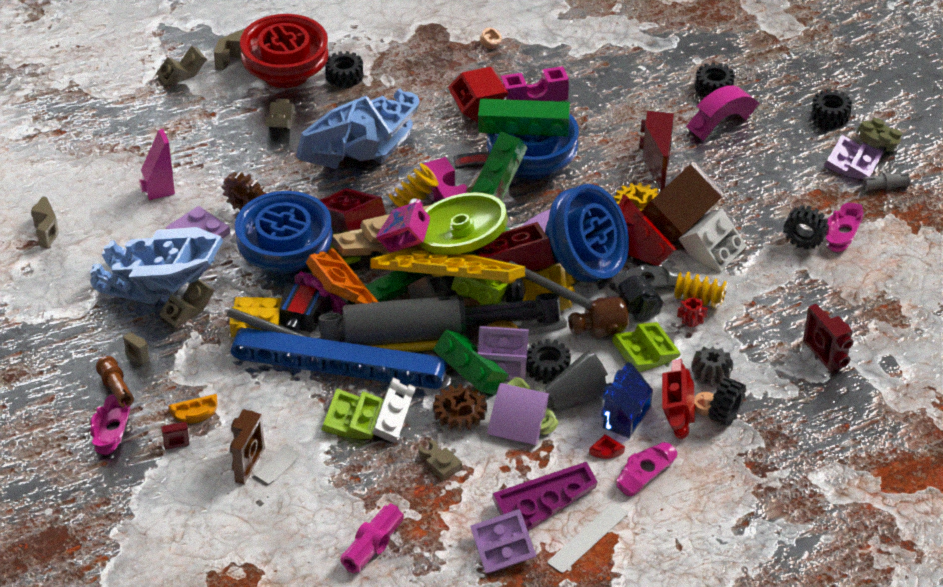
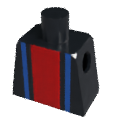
M287 282L280 304V324L295 332L299 330L313 332L319 325V316L327 314L331 309L330 296L322 297L316 288Z

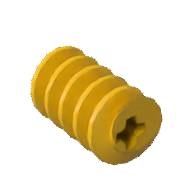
M420 163L422 171L416 168L413 169L416 177L408 174L407 178L410 183L402 181L401 185L404 189L401 190L397 187L394 189L397 196L393 194L388 195L397 207L408 205L411 199L424 200L426 193L430 194L433 191L432 187L439 185L436 176L426 165Z
M680 271L675 285L674 297L675 299H680L683 295L684 301L688 298H697L703 301V306H707L711 301V307L716 309L719 304L721 307L724 301L727 281L718 286V279L716 278L712 284H709L708 276L701 282L699 274H696L694 279H691L689 271L684 277H682Z

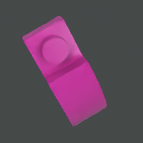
M724 86L707 95L696 106L700 110L686 127L704 141L725 117L731 114H738L747 120L760 103L738 86Z

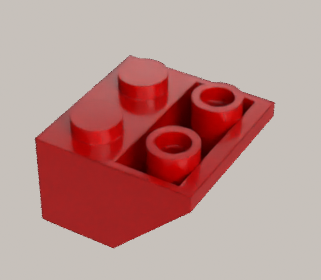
M491 66L462 72L447 87L461 112L477 123L480 99L503 100L509 94Z

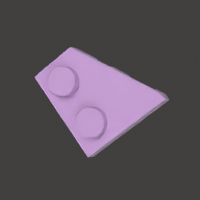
M197 206L166 227V229L198 227L221 236L222 239L230 234V227L200 206Z

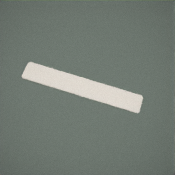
M614 502L611 503L549 559L548 564L564 573L628 514V511Z

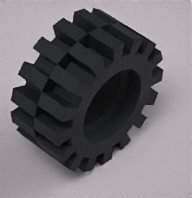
M338 51V55L333 53L332 57H328L325 64V78L327 82L330 81V85L333 86L335 84V87L338 88L340 85H343V88H346V85L354 87L353 83L358 85L359 81L363 80V60L361 56H356L354 52L350 54L349 51H346L345 54H342V51Z
M712 62L710 66L706 63L704 67L701 65L696 72L695 90L696 92L699 91L698 94L700 96L704 94L705 98L721 87L734 85L735 73L727 65L722 67V63L715 65V62Z
M827 89L825 93L822 90L820 94L816 93L813 98L812 118L816 119L815 122L817 123L822 122V126L829 124V127H833V125L840 127V123L845 125L850 119L852 100L848 95L844 96V92L839 94L838 90L831 92V89Z
M800 205L799 209L795 207L793 211H790L783 226V232L786 233V239L791 238V244L796 242L798 243L796 247L801 248V245H804V249H808L809 246L814 249L816 245H821L829 225L827 224V218L823 219L825 215L823 213L818 214L819 209L815 208L813 211L811 210L812 206H807L805 209L804 205ZM799 224H805L809 226L813 231L806 230L802 228Z
M546 339L545 343L539 340L537 345L533 343L531 348L527 350V373H529L531 378L535 377V381L538 383L540 380H543V384H547V381L554 380L570 366L571 353H569V348H565L563 343L558 345L557 340L550 343V339ZM553 360L555 363L547 364L541 361Z
M725 377L721 380L720 386H717V391L713 395L714 398L710 402L711 407L708 410V417L729 426L736 419V414L739 413L740 406L743 404L742 401L746 395V385Z

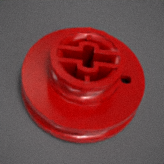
M275 14L260 18L251 23L243 31L240 38L241 60L244 68L253 76L277 88H291L305 83L309 77L318 73L325 66L329 57L328 36L325 29L317 21L302 15Z

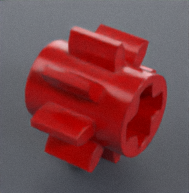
M688 298L685 301H681L677 317L682 318V324L688 327H696L699 324H704L708 308L703 307V301L697 298Z

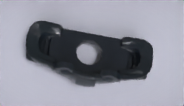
M516 279L512 283V287L504 293L506 294V302L523 301L526 290L522 279Z

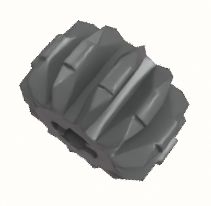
M713 345L710 349L703 346L701 351H696L691 362L694 379H700L701 384L708 382L711 387L714 383L720 385L721 380L725 377L730 378L734 365L730 353L724 352L723 347L715 349Z

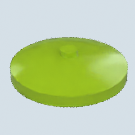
M464 193L442 199L425 210L430 216V222L424 241L419 245L429 252L443 255L461 254L481 248L495 240L506 228L508 222L506 207L499 198L485 193Z

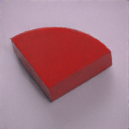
M606 434L589 448L591 456L602 459L615 458L625 452L624 445Z

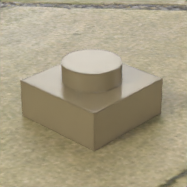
M131 332L123 337L126 355L141 365L150 360L149 346L142 337H137Z

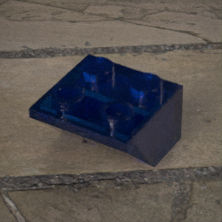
M627 362L622 370L619 369L616 372L611 386L608 385L605 388L602 396L605 403L601 412L604 429L629 439L652 407L653 396L651 386L630 362Z

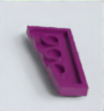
M586 461L494 492L492 499L500 515L520 509L527 531L595 489L598 481Z

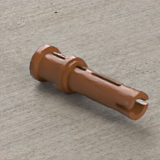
M105 356L99 359L96 363V371L101 376L102 382L111 388L121 407H125V404L127 407L132 405L134 397L123 380V371L118 367L115 358Z

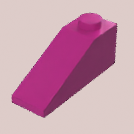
M164 129L158 130L141 168L142 179H139L141 192H146L148 200L175 194L170 146Z

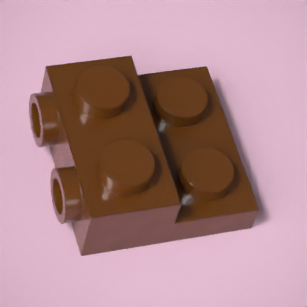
M243 409L239 417L235 418L231 425L234 439L230 445V453H232L233 457L232 470L234 471L235 482L245 485L265 449L262 414Z

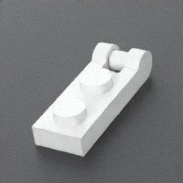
M394 377L387 388L372 431L373 434L393 443L399 437L411 398L416 389L412 385L405 386L399 383L400 380ZM395 392L403 395V398L395 395Z

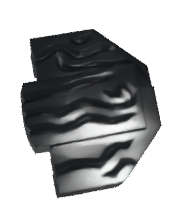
M630 276L618 285V290H620L619 298L625 302L628 314H632L637 322L649 321L653 314L660 313L664 302L645 276Z

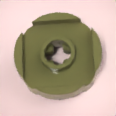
M873 118L872 121H862L860 123L857 133L860 132L859 138L863 142L877 149L880 148V145L887 147L886 151L898 149L903 135L901 131L884 125L885 122L879 118Z

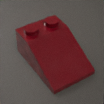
M647 111L646 119L641 121L640 132L644 133V136H640L639 149L643 150L642 159L659 189L663 190L666 185L674 113Z
M348 188L320 199L330 212L332 230L335 233L339 232V234L361 229L362 220L386 215L382 197Z
M538 222L502 232L489 244L474 250L479 257L506 263L512 261L520 266H525L526 269L531 271L544 270L549 265L555 264L549 238Z

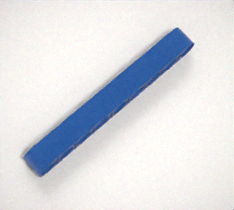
M251 328L239 329L230 349L233 357L243 361L388 383L394 377L400 380L399 383L403 385L428 389H438L442 386L448 367L447 362L437 356Z

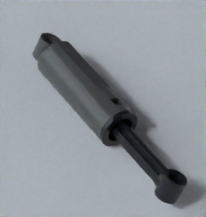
M555 293L539 294L535 300L464 306L463 295L461 294L344 305L342 307V314L327 313L319 316L318 320L320 339L342 342L345 339V343L372 346L439 340L445 329L463 334L466 337L467 325L488 324L497 320L520 321L537 319L539 323L550 324L560 321L561 315L560 298Z

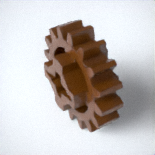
M242 171L238 174L236 172H233L231 175L229 174L221 186L225 190L222 194L228 197L226 202L230 203L234 210L236 208L241 210L251 200L267 194L262 191L265 187L260 186L257 179L252 180L250 174L244 176Z
M459 384L458 388L449 385L448 391L441 389L440 395H435V402H433L435 420H440V426L448 424V430H452L453 427H457L458 432L462 431V427L471 430L472 424L480 426V420H485L487 413L485 395H480L478 389L472 391L471 385L467 386V388H463L462 384Z

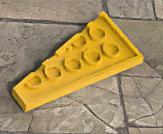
M419 244L370 259L371 268L426 273L432 274L435 277L447 275L514 283L516 279L525 276V266L465 253L453 255L435 254L423 249Z

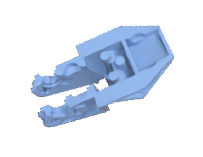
M398 89L393 96L396 101L387 100L384 96L370 101L366 95L332 109L301 133L296 157L301 161L334 169L338 168L344 156L359 161L374 159L381 164L410 135L413 126L410 118L417 112L419 98L411 92H403L401 89Z
M198 227L157 230L152 238L130 239L125 244L126 249L118 246L115 240H112L108 245L104 246V251L101 255L108 266L111 267L113 273L110 274L109 271H105L100 263L93 264L90 271L92 276L90 279L91 286L100 293L148 304H156L161 295L174 293L187 282H196L214 262V256L223 240L221 236Z

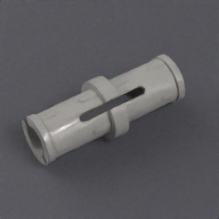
M908 172L900 174L883 173L880 176L863 178V188H865V191L878 189L889 191L891 188L909 187L911 184Z

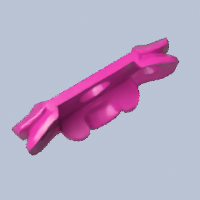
M845 203L839 211L834 210L833 215L828 217L827 224L829 228L826 233L828 249L834 252H842L852 243L864 214L861 204ZM842 227H850L852 229L847 233L839 231Z
M302 271L294 277L295 284L316 288L322 297L330 296L333 313L342 314V307L347 304L343 301L342 297L327 292L318 278Z
M114 394L109 395L105 399L103 407H97L96 413L90 421V434L93 437L94 450L103 455L114 452L121 442L130 413V406L127 407L125 404V407H121ZM112 422L120 423L119 427L114 430L106 429Z
M662 442L637 454H632L627 459L626 465L616 479L617 488L626 496H634L662 470L674 463L678 455L676 449L671 444ZM648 461L654 465L655 469L651 472H646L641 468L640 464Z

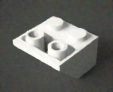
M723 208L704 214L679 238L692 259L717 272L722 271L746 247L745 242Z

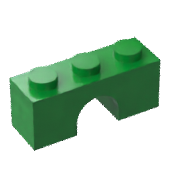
M445 329L433 350L479 391L496 395L500 383H504L509 374L494 361L485 359L477 354L475 351L478 347L463 334Z

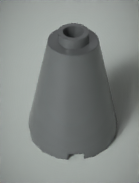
M591 350L583 353L543 388L544 393H549L548 408L551 407L553 410H559L613 394L612 383H606L605 376L608 375L607 371L595 353L591 354Z

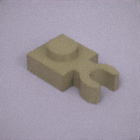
M429 440L430 450H425L422 446L419 447V456L426 460V467L442 481L462 469V461L447 448L440 451L438 444L434 440Z

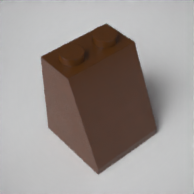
M692 162L656 195L641 212L673 245L725 194Z

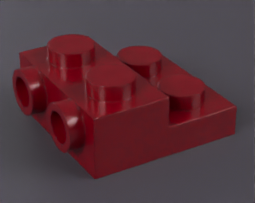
M817 303L808 306L803 342L830 372L847 366L851 360L848 356L849 349L854 344L851 338V327L839 316L830 319L829 315Z

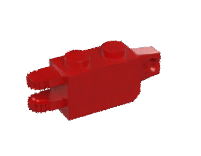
M682 359L672 360L671 371L662 373V409L671 428L674 429L677 439L688 437L690 423H695L694 382L688 368L685 369Z

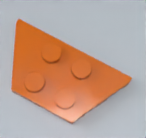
M331 248L328 253L322 251L319 254H312L307 259L306 264L312 270L311 273L320 280L327 292L357 304L378 302L335 249Z

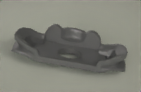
M640 265L613 276L614 289L617 294H620L618 285L630 276H642L644 274H650L654 277V281L651 282L654 288L666 287V289H675L680 270L665 266Z

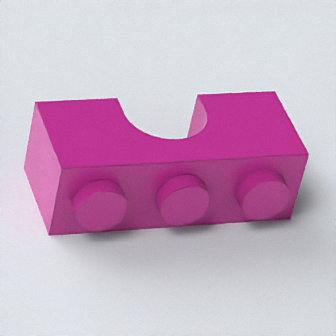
M563 66L542 69L541 79L532 85L526 84L522 73L501 76V82L509 93L503 100L556 102L568 100L569 78Z
M446 157L424 163L434 173L439 183L437 187H432L433 191L429 194L432 201L438 202L454 195L467 193V186L465 184L455 186V169Z

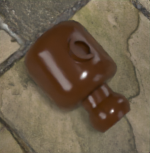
M616 296L602 297L593 300L591 308L589 310L585 308L584 313L574 312L568 316V325L571 333L574 335H580L588 330L591 337L600 339L614 336L615 333H624L629 327V314L626 304L621 298Z

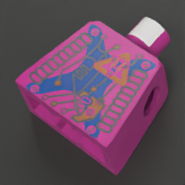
M411 199L408 205L394 209L377 234L376 238L390 253L423 243L430 222V216L422 208L423 204L420 200Z

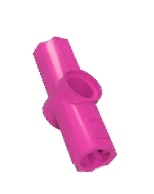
M391 503L384 505L370 523L364 522L358 528L355 540L340 557V562L346 570L353 574L360 572L375 553L381 554L386 549L390 535L404 520V514L399 508Z

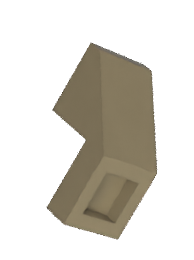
M245 29L218 39L214 50L215 69L224 70L226 62L230 61V57L241 58L240 38Z
M191 46L180 62L167 57L156 72V75L165 85L170 86L196 76L207 58L198 48Z
M277 99L276 102H270V115L266 117L265 126L276 129H290L295 105L289 103L290 100Z
M42 196L38 203L32 207L31 216L33 217L34 227L37 228L36 234L40 247L49 248L59 235L55 213L47 197Z
M198 279L196 282L189 284L183 297L170 295L159 315L174 327H179L205 309L215 290L201 279Z

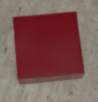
M186 422L161 426L165 450L190 445Z

